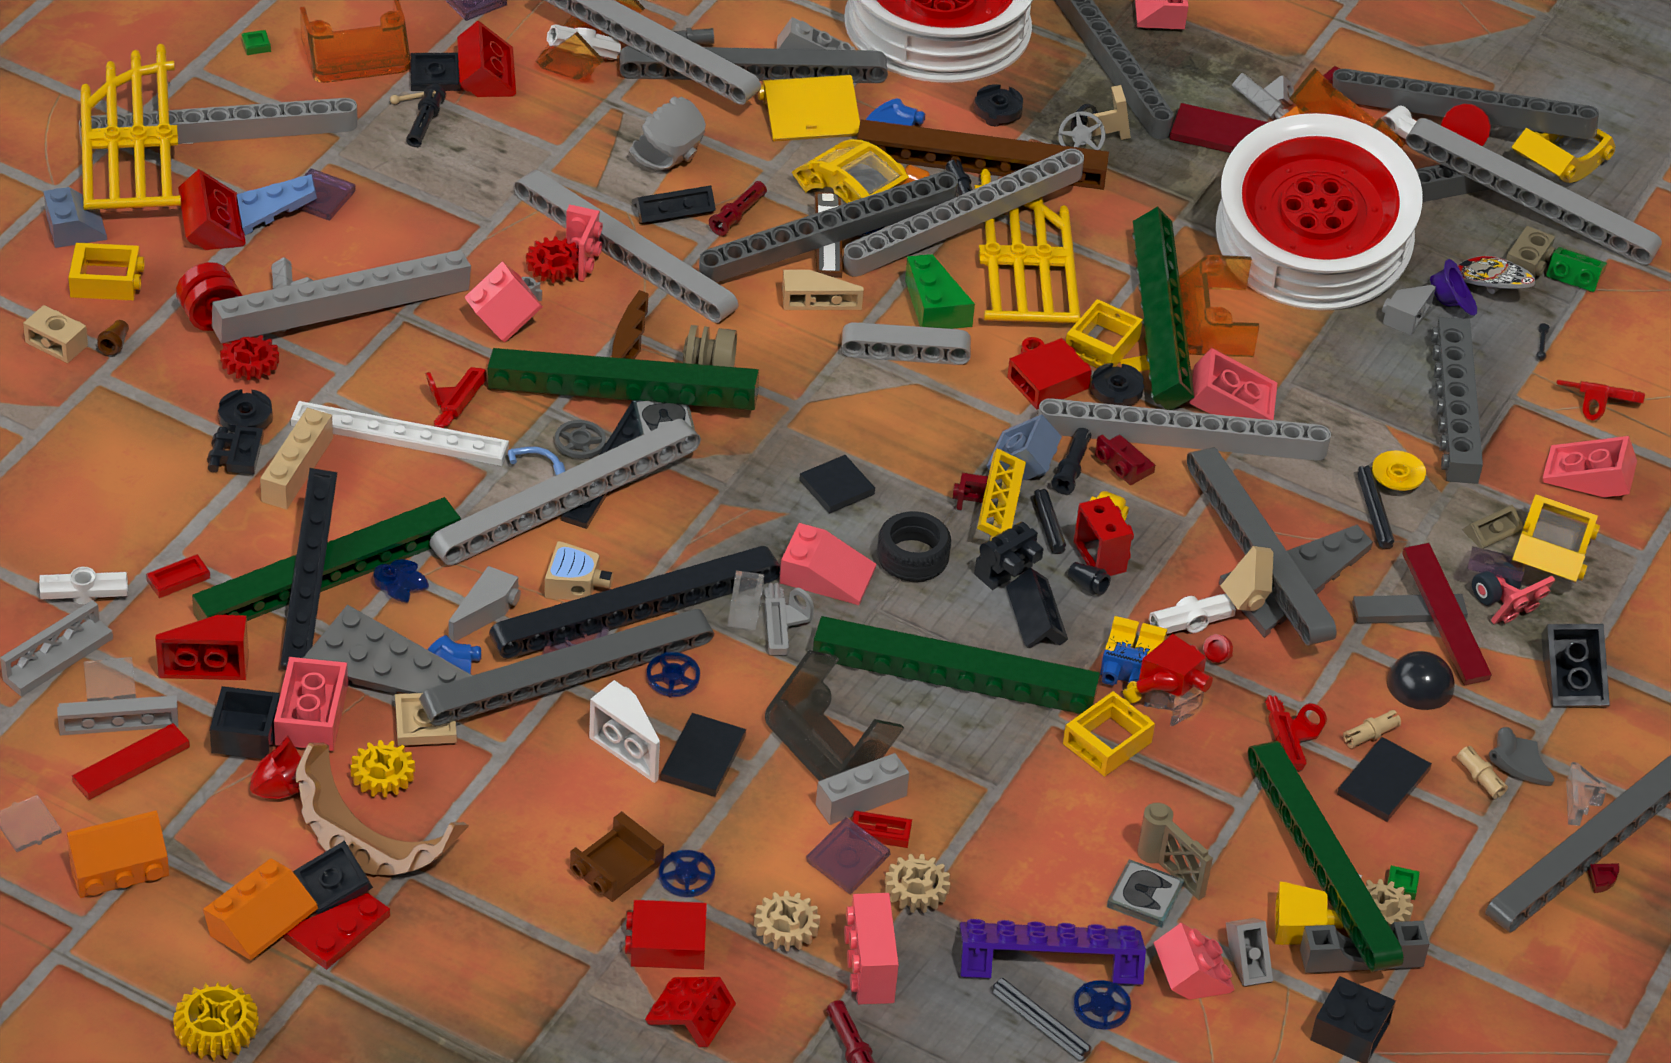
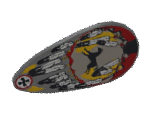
M1477 256L1469 258L1458 265L1464 282L1486 286L1491 294H1494L1501 288H1527L1535 285V278L1528 270L1499 257Z

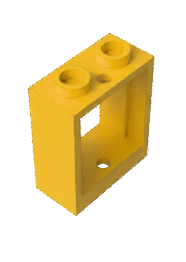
M76 243L68 277L70 298L134 301L136 290L141 289V274L139 272H144L145 258L140 257L139 246ZM88 265L128 267L127 276L86 274Z
M1097 299L1067 333L1066 343L1072 346L1080 358L1091 366L1098 368L1104 364L1113 363V367H1116L1140 339L1143 319ZM1096 325H1099L1122 335L1123 338L1113 347L1088 336V334Z
M1112 691L1065 725L1063 745L1105 777L1152 743L1155 723L1147 715L1142 714L1126 699ZM1109 718L1132 734V736L1114 749H1111L1091 733L1092 730Z

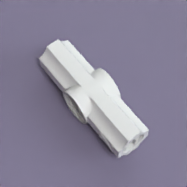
M555 24L551 25L550 30L547 32L549 46L572 51V54L576 56H595L615 60L621 50V44L617 39L596 34L595 30L589 28L574 29Z
M78 567L71 574L40 575V599L73 598L76 603L85 605L92 600L95 601L97 597L128 596L127 572L95 573L89 567Z
M1226 593L1198 600L1195 596H1187L1181 599L1174 607L1151 612L1149 621L1151 625L1166 628L1167 634L1187 629L1190 633H1198L1205 629L1210 622L1235 616L1236 609Z

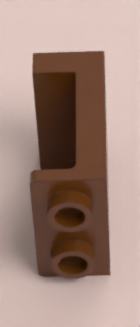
M622 811L613 817V830L583 852L576 847L570 851V869L573 874L578 878L584 879L599 895H604L611 902L615 901L661 866L664 860V844Z

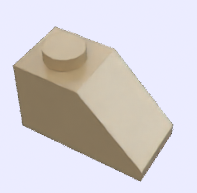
M1253 546L1220 585L1238 610L1256 611L1264 605L1265 599L1272 592L1273 551L1271 548Z

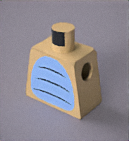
M558 541L545 577V598L575 600L592 595L595 586L610 589L613 581V572L599 570L600 556L597 553Z

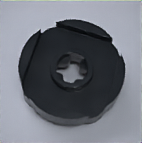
M992 84L978 90L974 101V110L979 117L986 120L989 126L996 127L1001 123H1009L1022 117L1023 97L1016 89L1009 87V90L1001 89V85Z
M1107 363L1094 371L1090 392L1104 404L1130 406L1138 402L1143 396L1144 378L1136 368L1130 365L1122 364V367H1113V363Z
M242 389L229 392L219 402V422L228 431L233 433L236 426L264 429L273 421L270 398L264 393L252 389V393H243Z

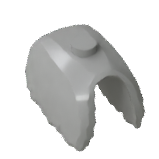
M674 96L670 99L669 103L658 107L657 111L653 112L652 117L648 116L645 123L642 125L644 134L640 136L639 141H633L629 152L636 158L638 163L643 164L647 168L657 170L668 169L681 163L683 160L689 162L697 153L696 147L704 136L706 127L704 118L690 100Z

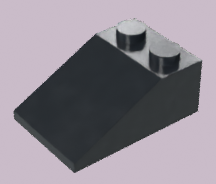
M1547 624L1541 636L1543 662L1552 707H1609L1604 624Z

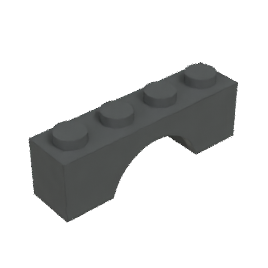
M1424 921L1393 922L1390 928L1402 947L1404 957L1403 964L1394 968L1424 967L1430 945ZM1335 925L1305 926L1300 946L1305 973L1369 970L1351 938L1340 934Z

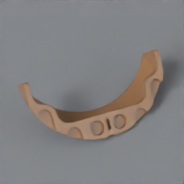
M309 743L296 769V783H299L303 806L301 811L306 824H310L317 836L318 843L328 851L345 840L364 873L397 875L422 868L441 856L469 827L464 822H452L448 825L444 836L421 842H406L385 837L365 826L344 803L331 772L329 745L325 743Z

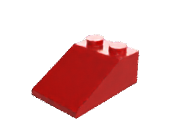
M215 615L156 634L155 642L159 678L246 680L249 659L246 616Z

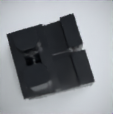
M1019 522L1012 529L1009 528L993 537L991 541L988 540L981 544L979 547L980 556L976 558L974 575L991 590H994L1011 580V576L1016 577L1030 567H1033V563L1035 564L1043 558L1044 549L1037 542L1038 532L1030 528L1026 523Z

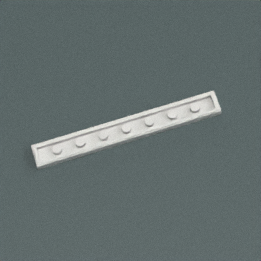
M302 401L298 402L291 418V426L295 427L308 407L331 414L333 434L499 466H502L509 449L508 440Z

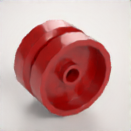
M213 262L202 263L186 271L179 279L176 287V297L184 308L189 320L194 327L203 331H214L212 328L213 302L243 296L227 268Z

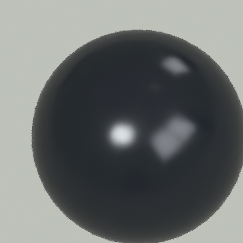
M1414 651L1403 655L1392 665L1387 676V686L1393 697L1400 703L1414 709L1432 710L1446 705L1451 700L1454 694L1455 680L1451 668L1441 657L1427 651Z

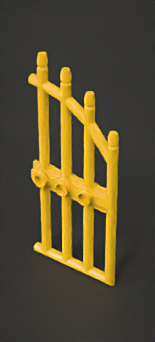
M163 44L157 45L156 63L141 66L140 52L133 50L131 53L130 70L116 76V66L114 62L109 61L106 64V83L92 96L88 84H83L81 87L84 210L181 206L180 195L173 196L170 147L178 145L177 125L169 124L167 71H175L174 61H167L166 48ZM157 73L159 125L144 126L142 76ZM132 80L133 126L118 127L116 88ZM106 97L107 127L92 129L91 109ZM159 146L162 196L146 197L144 148ZM133 147L136 197L120 198L118 149ZM92 149H108L110 199H94Z
M988 169L982 170L981 185H974V189L991 182V175ZM1043 196L1023 205L1034 210L1037 246H1026L1022 243L1018 207L1009 211L1012 245H1000L997 243L994 218L985 221L986 245H979L980 264H985L988 267L992 310H984V320L1077 323L1081 317L1068 207L1066 205L1061 206L1059 215H1057L1043 204ZM1045 218L1061 230L1063 247H1051L1047 244ZM999 264L1014 267L1018 311H1002ZM1024 265H1034L1040 268L1044 312L1028 311ZM1050 266H1065L1070 312H1054Z

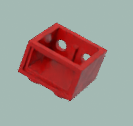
M1110 496L1079 503L1074 544L1086 564L1105 569L1110 576L1125 573L1128 560L1131 558L1130 546L1131 541L1134 539L1132 527L1129 524L1127 525L1123 519L1120 508L1115 506ZM1098 539L1099 547L1095 563L1084 542Z

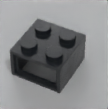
M222 686L210 726L211 753L264 759L271 753L275 741L274 719L280 693Z
M1339 976L1315 1018L1310 1041L1360 1063H1368L1391 1022L1396 1000Z

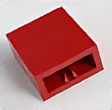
M1063 338L1009 358L1007 378L1038 410L1040 403L1045 399L1062 400L1089 389L1092 369L1087 362L1080 358L1072 346H1069Z
M634 900L633 912H627L626 930H632V936H626L625 954H631V967L704 970L707 903Z

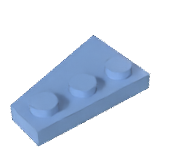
M312 174L237 194L242 228L245 235L253 232L252 227L262 222L267 225L274 221L273 217L283 211L292 212L317 199Z

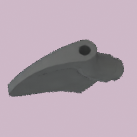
M1509 727L1499 729L1497 733V747L1489 752L1490 760L1497 767L1513 776L1532 783L1551 786L1555 778L1539 755L1538 743L1528 739L1517 738Z

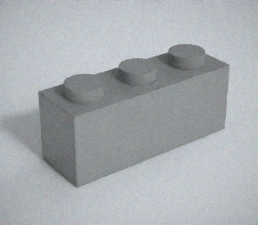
M896 753L818 781L816 806L829 825L853 817L854 810L866 812L907 796L909 772Z

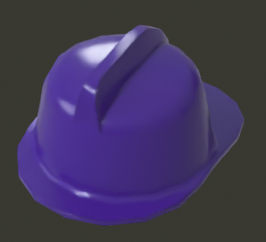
M1447 259L1444 269L1430 277L1431 285L1436 287L1434 294L1443 305H1460L1466 313L1475 316L1477 314V305L1464 282L1461 271L1452 259Z

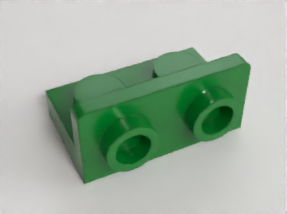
M1558 247L1553 252L1546 275L1549 278L1594 292L1600 277L1605 272L1607 262Z

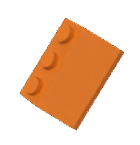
M157 810L67 832L71 873L80 898L95 896L103 892L126 888L131 885L169 876L168 856Z
M270 858L206 906L203 912L209 934L212 938L252 960L316 911L318 905L291 869Z

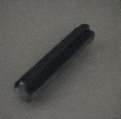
M1037 489L1034 491L1033 499L1050 549L1054 554L1063 553L1066 550V542L1049 493L1046 489Z

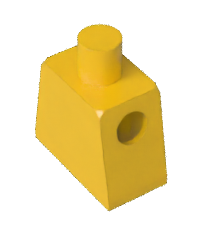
M1279 882L1275 910L1276 945L1301 944L1305 926L1335 925L1336 928L1343 929V924L1336 912L1332 909H1327V894L1325 891L1287 882Z

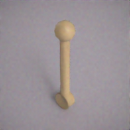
M424 92L404 96L393 95L390 97V102L396 105L399 101L420 98L425 95Z

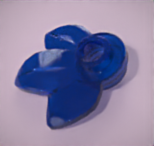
M400 559L395 560L390 565H378L373 573L376 586L382 590H387L389 596L401 602H409L410 591L426 590L429 587L425 576L417 571L418 564L410 560Z

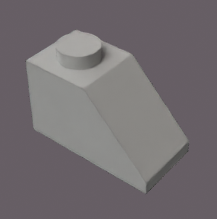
M1427 285L1397 290L1391 299H1386L1383 305L1382 312L1385 313L1383 324L1412 335L1432 306L1436 287Z
M1249 918L1226 922L1229 952L1242 985L1272 982L1273 976L1266 921Z

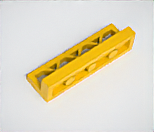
M998 448L993 453L977 525L978 530L991 535L990 541L1009 528L1012 529L1026 464L1025 461ZM999 461L1009 464V468L1005 471ZM1002 479L1001 489L995 480ZM998 498L997 508L991 499ZM987 518H994L993 525L986 522Z

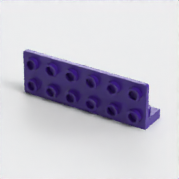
M969 919L967 922H960L962 940L961 977L991 978L993 949L1114 954L1113 983L1143 985L1146 948L1140 930H1136L1135 927L1123 925L1119 926L1118 929H1110L1103 925L1091 924L1087 928L1076 927L1071 923L1045 926L1044 923L1036 921L1028 922L1027 925H1019L1009 920H1000L996 924L985 923L981 919Z

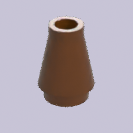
M116 320L114 324L101 332L97 338L99 350L106 355L119 353L122 350L126 333L129 330L128 324L123 320Z

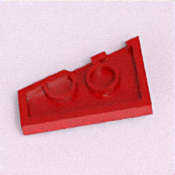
M366 893L300 922L283 935L282 938L327 970L390 917V908L369 893Z

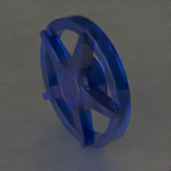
M667 652L654 657L650 661L646 677L652 689L671 698L686 695L697 688L700 681V668L696 661L688 655L678 652ZM678 659L685 663L680 665L678 663H668L666 660ZM660 662L663 667L662 673L651 675L653 667ZM690 666L696 674L694 680L685 676V671ZM656 682H665L669 685V689L661 687ZM676 685H688L685 688L674 690Z
M680 850L671 852L663 859L659 867V879L662 886L670 893L681 897H694L705 893L711 888L715 880V867L703 852ZM682 857H691V858H695V859H693V860L690 862V861H683V860L680 859V858H682ZM671 861H674L676 864L675 870L664 873L665 867ZM701 861L707 865L710 874L699 870L698 865ZM676 879L678 883L684 885L685 890L672 886L667 880ZM698 879L707 880L703 886L689 890L690 885L695 884Z
M1095 980L1084 983L1077 990L1073 1006L1077 1017L1083 1023L1096 1029L1106 1030L1119 1027L1128 1019L1131 1011V1000L1127 992L1118 983ZM1100 987L1107 988L1108 990L1106 992H1097L1093 988ZM1084 992H1087L1091 997V1001L1079 1006V998ZM1114 992L1123 998L1125 1004L1114 1000L1112 997ZM1114 1010L1125 1011L1117 1020L1108 1022V1016ZM1091 1011L1094 1015L1101 1017L1103 1022L1095 1021L1087 1017L1083 1012Z

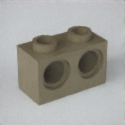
M1526 226L1508 252L1506 260L1528 270L1534 278L1537 275L1541 276L1545 270L1546 261L1551 262L1553 252L1556 250L1553 247L1555 236Z

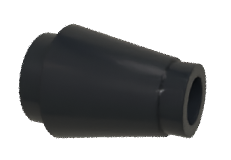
M1074 562L1068 570V576L1092 595L1104 594L1110 585L1111 577L1105 569Z

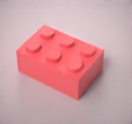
M289 657L274 719L275 745H280L288 735L295 747L306 748L309 743H325L329 745L330 751H334L348 689L346 662Z
M889 893L853 894L852 906H847L846 908L847 925L850 926H845L844 928L845 944H849L851 949L847 950L848 968H852L854 973L850 974L851 992H856L858 1005L894 1003L899 964Z

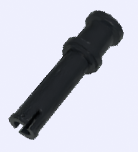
M437 84L427 85L424 90L425 96L418 103L419 112L406 137V142L412 147H419L432 118L438 115L440 103L446 98L445 89Z
M1078 428L1075 431L1066 457L1059 462L1057 466L1058 473L1053 476L1051 481L1053 489L1060 494L1072 493L1076 486L1075 479L1081 474L1080 463L1092 437L1091 432L1088 433L1089 430L1086 428Z

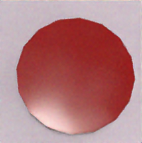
M1464 103L1454 106L1446 112L1441 126L1480 146L1485 145L1490 136L1491 124L1488 115L1483 109L1473 104Z

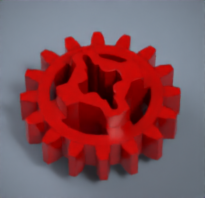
M554 236L551 241L544 237L543 243L535 241L534 247L529 246L528 253H526L527 270L533 271V277L541 276V281L543 282L547 279H551L552 283H555L556 279L565 282V277L575 278V273L579 272V248H576V243L568 244L567 238L561 241L558 240L557 236Z
M263 335L257 338L242 337L239 340L229 341V344L224 343L223 350H220L222 369H227L228 375L236 373L237 379L242 376H246L247 380H250L251 377L261 379V374L270 376L271 370H276L279 363L278 346L272 345V339L264 341Z

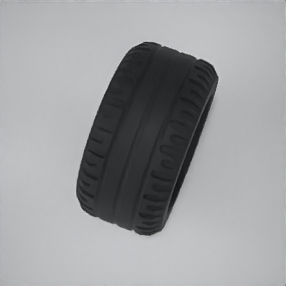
M918 511L896 514L886 520L879 531L878 560L885 571L901 580L920 582L933 579L940 575L948 565L951 535L946 525L933 515ZM913 540L923 542L933 549L925 552H909L899 548L896 544Z

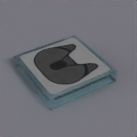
M642 400L633 401L637 426L641 436L676 419H683L695 430L689 405Z
M1129 859L1107 901V907L1163 928L1183 888L1184 879Z

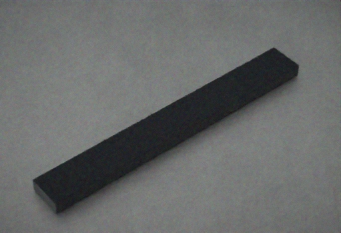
M632 400L599 455L644 435L637 402L642 401ZM609 492L563 513L561 521L587 529Z
M314 468L309 469L279 670L286 671L289 657L303 658L313 646L338 472Z

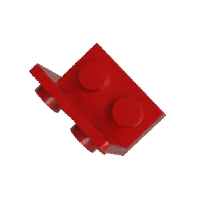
M674 977L667 983L666 988L653 1004L645 1020L648 1025H685L698 1047H709L735 1007L736 1002L721 977Z

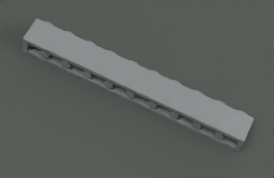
M457 250L215 301L212 306V328L220 342L225 343L239 340L242 337H253L469 290L471 265L463 252Z

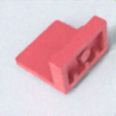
M570 204L566 213V238L568 239V244L575 242L576 248H579L578 281L584 282L587 274H591L593 271L595 257H599L601 254L602 242L599 241V237L602 233L603 223L599 222L600 211Z

